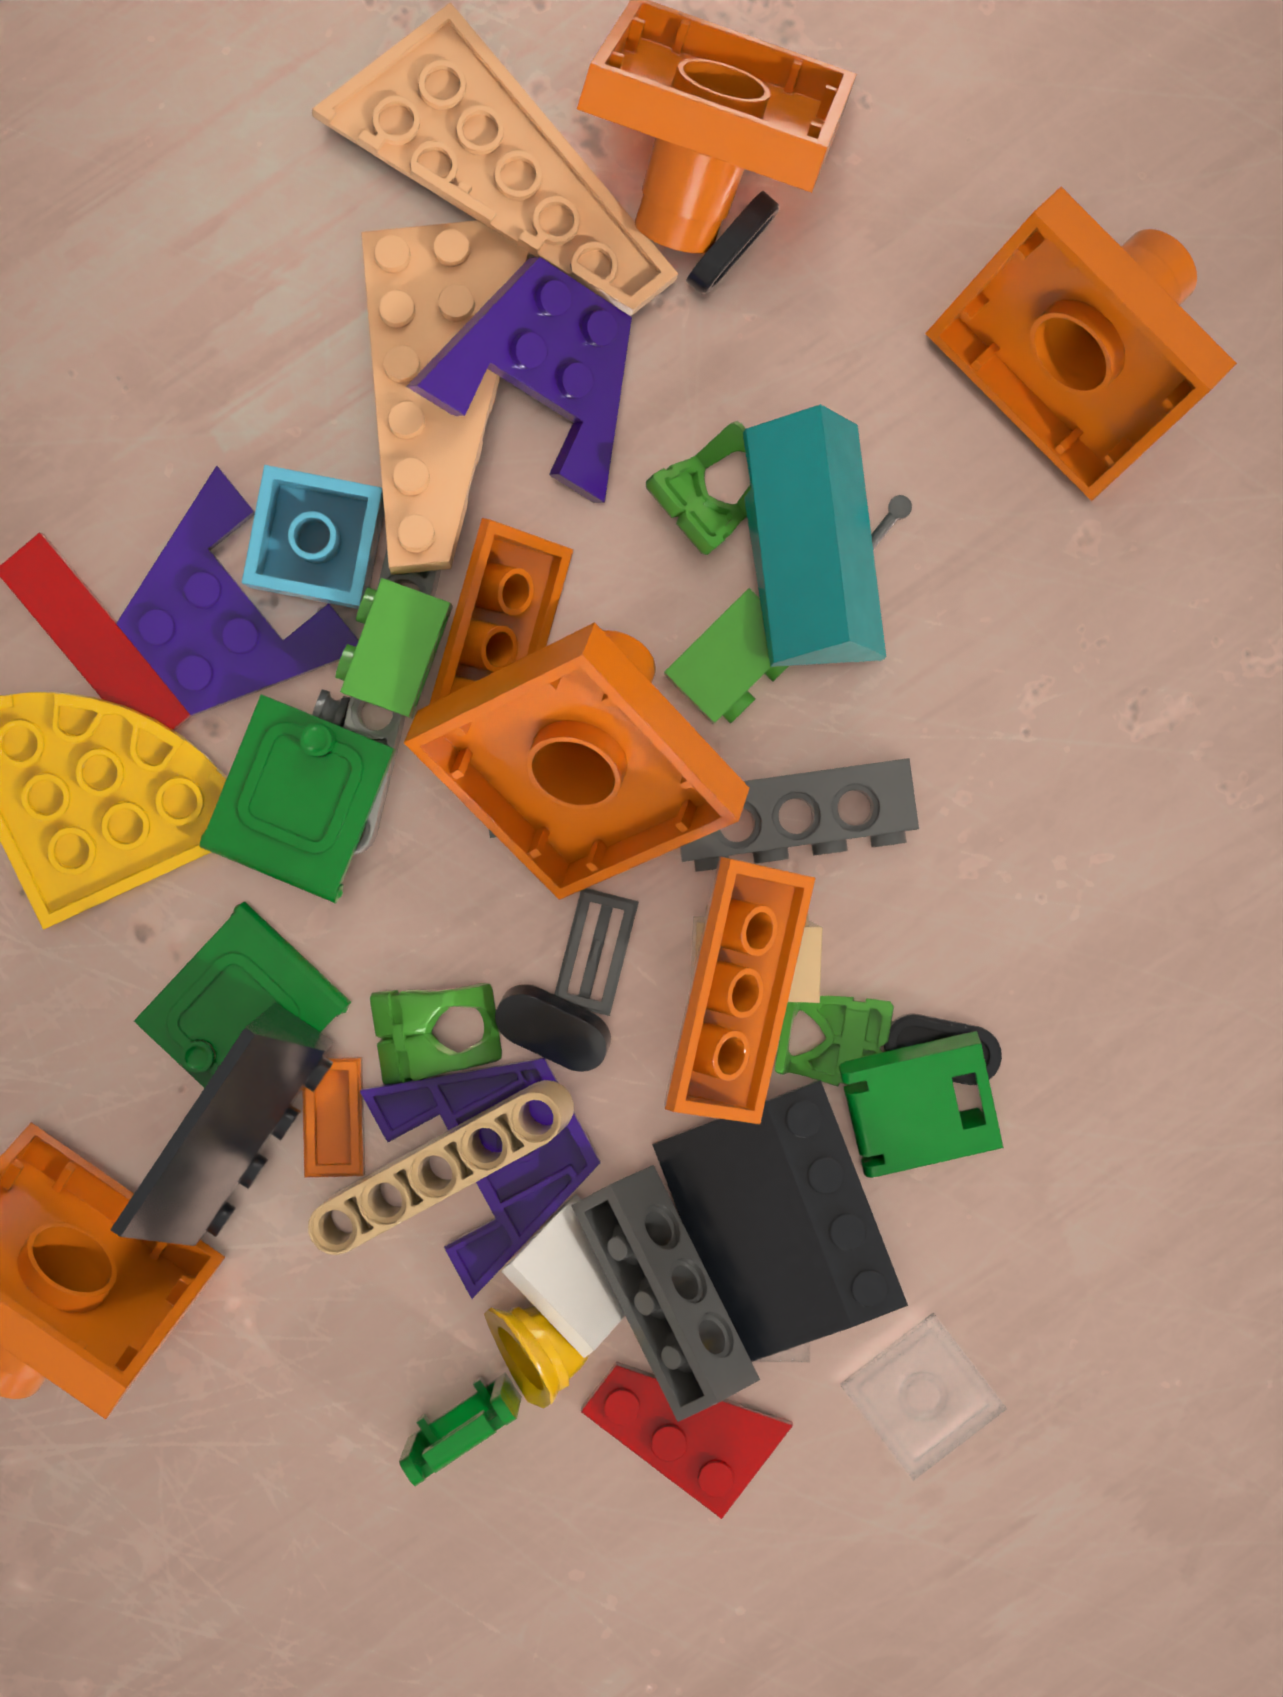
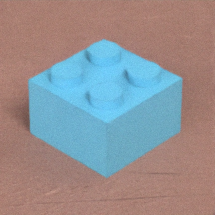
M264 465L241 583L252 589L359 609L367 587L370 588L384 517L382 487Z

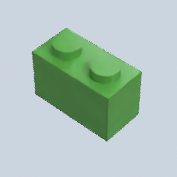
M381 578L377 590L367 587L356 616L357 622L365 624L357 647L347 644L337 667L335 678L344 681L340 692L413 719L453 605L445 600Z
M748 588L664 671V675L713 725L722 716L731 724L756 699L748 690L764 674L774 682L789 666L770 667L760 598Z

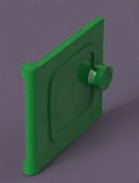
M261 694L208 827L201 836L199 847L336 904L339 898L342 897L344 888L342 882L396 749Z
M245 901L235 906L233 913L230 915L231 917L134 1020L147 1035L204 1088L244 1028L275 1002L320 1033L336 1016L338 1017L340 1014L346 1013L351 1004V1001ZM195 1040H204V1041H207L208 1043H210V1044L212 1045V1047L214 1048V1050H215V1054H216L215 1060H214V1053H213L212 1048H211L207 1043H205V1042H203V1041H195Z

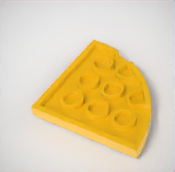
M24 692L0 695V842L43 930L211 853L200 848L199 845L201 836L208 827L227 776L206 754L182 735L152 717L124 705L96 697L65 692Z

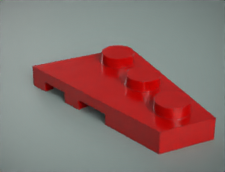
M617 1361L581 1407V1413L721 1519L793 1426V1422L743 1407L742 1404L728 1399L677 1422L655 1375Z

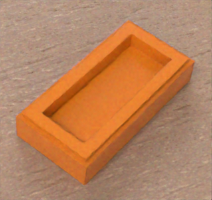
M362 1057L327 1058L333 1062V1065L317 1089L312 1092L304 1087L302 1090L304 1178L364 1176L363 1097L360 1093V1090L363 1089Z

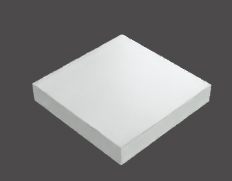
M576 1194L557 1211L507 1264L502 1273L585 1358L602 1343L625 1317V1314L571 1205L581 1200Z

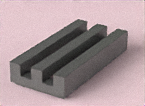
M589 888L580 891L554 995L585 1010L610 1016L639 901ZM590 902L602 904L579 995L567 993ZM613 908L624 910L602 1001L590 999L611 913Z

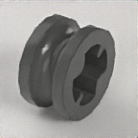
M322 689L312 715L344 727L350 697L343 696L340 700H334L330 696V691Z

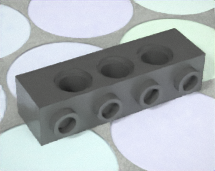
M910 758L744 781L749 787V792L743 808L751 814L754 821L753 831L750 836L743 841L733 842L725 838L721 830H718L681 846L680 852L682 862L694 860L695 872L717 869L719 856L729 858V855L753 852L754 864L789 859L788 847L811 844L814 856L848 851L847 839L870 836L871 847L907 843L905 831L919 829ZM852 790L863 793L870 803L868 818L856 826L845 823L838 813L840 798L846 792ZM790 799L804 801L812 812V821L809 827L798 834L786 831L779 822V810Z
M654 1165L616 1181L571 1205L677 1422L725 1400L760 1380Z

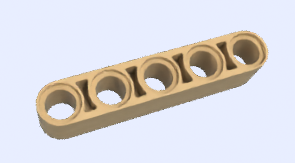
M543 1080L534 1083L339 1190L312 1212L308 1221V1233L311 1241L319 1250L327 1254L339 1255L346 1253L545 1145L569 1124L574 1111L571 1094L563 1085L555 1081ZM531 1100H540L551 1108L553 1124L542 1125L535 1121L529 1110ZM480 1128H490L500 1136L503 1143L502 1152H491L482 1145L479 1138ZM430 1156H440L450 1164L452 1179H441L434 1174L430 1167ZM381 1183H389L398 1189L402 1197V1206H392L384 1200L380 1191ZM332 1210L341 1211L349 1217L352 1223V1233H344L337 1229L332 1220Z

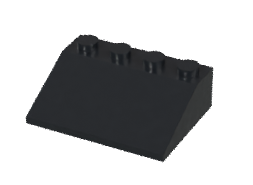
M276 1002L247 1025L110 1230L120 1237L195 1246L207 1232L217 1237L236 1210V1207L228 1203V1200L238 1185L241 1184L249 1189L267 1164L268 1159L261 1155L260 1152L270 1137L273 1135L281 1141L301 1113L300 1110L293 1106V1103L303 1088L306 1087L314 1092L332 1067L333 1062L327 1059L325 1055L334 1042Z
M821 1080L766 1100L760 1124L716 1119L652 1144L681 1221L751 1362L852 1328L908 1306Z

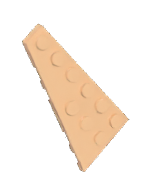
M451 2L312 108V117L535 257L543 258L630 316L677 279V271L651 240L636 228L635 221Z
M478 220L361 232L388 563L391 575L452 568L468 505V494L475 466L479 462L483 446L482 439L488 415L491 414L500 376L489 369L486 370L465 416L451 415L406 387L529 259L530 253Z

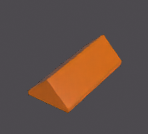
M481 519L429 704L546 647L574 549L490 519Z
M719 856L665 1096V1110L754 1124L761 1123L815 877Z

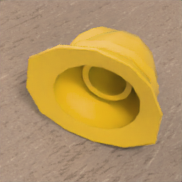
M535 1306L524 1309L513 1307L508 1311L491 1307L484 1313L496 1345L513 1379L528 1403L543 1409L552 1404L558 1392L569 1386V1379L581 1369L589 1357L588 1355L583 1358Z

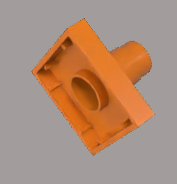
M630 0L590 63L577 110L655 137L642 186L643 196L635 218V226L644 236L662 246L688 253H705L716 241L722 220L728 215L745 169L812 193L842 119L857 74L650 0Z
M1062 186L1028 217L925 333L1091 501L1208 394L1237 364L1180 306L1193 293L1197 284L1196 266L1187 249L1173 236L1156 229L1140 230L1120 246Z
M595 622L417 710L403 742L559 900L738 822L749 792V787L652 684L656 666L650 651L634 637L618 631L602 630Z
M32 1122L0 1156V1396L9 1399L30 1397L48 1379L95 1413L107 1419L207 1286L225 1259V1256L202 1240L195 1246L120 1237L112 1232L110 1229L134 1193Z

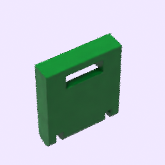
M977 1031L852 1059L839 1065L842 1082L851 1084L843 1086L858 1152L860 1156H863L861 1165L866 1177H879L1004 1148L983 1049ZM974 1073L982 1111L979 1108L959 1112L952 1077Z
M506 1372L489 1384H486L483 1378L479 1377L473 1382L477 1392L434 1421L430 1422L425 1414L417 1419L416 1423L420 1430L408 1437L399 1459L403 1472L415 1487L434 1472L437 1473L491 1437L498 1429L504 1425L507 1426L517 1419L522 1396Z

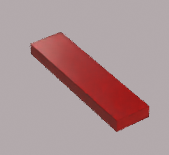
M39 532L0 565L1 579L101 699L124 705L152 717L174 731L192 717L116 624L117 621L43 533Z

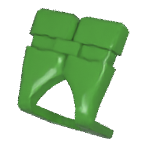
M738 421L732 422L695 456L672 464L667 469H661L646 481V489L671 518L678 517L676 525L697 550L704 555H708L730 536L740 522L747 517L744 497L751 490V485H749L736 504H730L708 495L704 478L705 469L733 452H745L743 432L746 428Z
M479 983L449 990L408 989L400 993L398 990L378 991L370 996L375 1035L382 1039L377 1043L382 1082L385 1085L412 1080L416 1081L447 1072L469 1069L497 1062L502 1057L499 1029L495 1021L496 1009L493 990L488 983ZM450 1007L475 1008L480 1012L484 1022V1034L478 1043L457 1053L440 1043L431 1033L439 1017Z
M820 996V1003L788 1002L780 1034L775 1072L782 1075L787 1073L798 1074L815 1080H821V1082L837 1087L840 1083L851 1085L842 1082L839 1065L848 1060L883 1053L880 1047L888 1042L894 1010L891 1001L866 998V1002L854 1001V997ZM800 1010L805 1012L820 1026L826 1039L811 1051L792 1056L789 1052L790 1035L794 1018Z

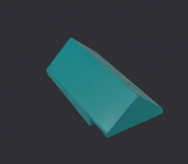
M820 404L746 428L743 432V440L751 490L746 494L744 500L770 667L883 661L886 658V649L858 425Z

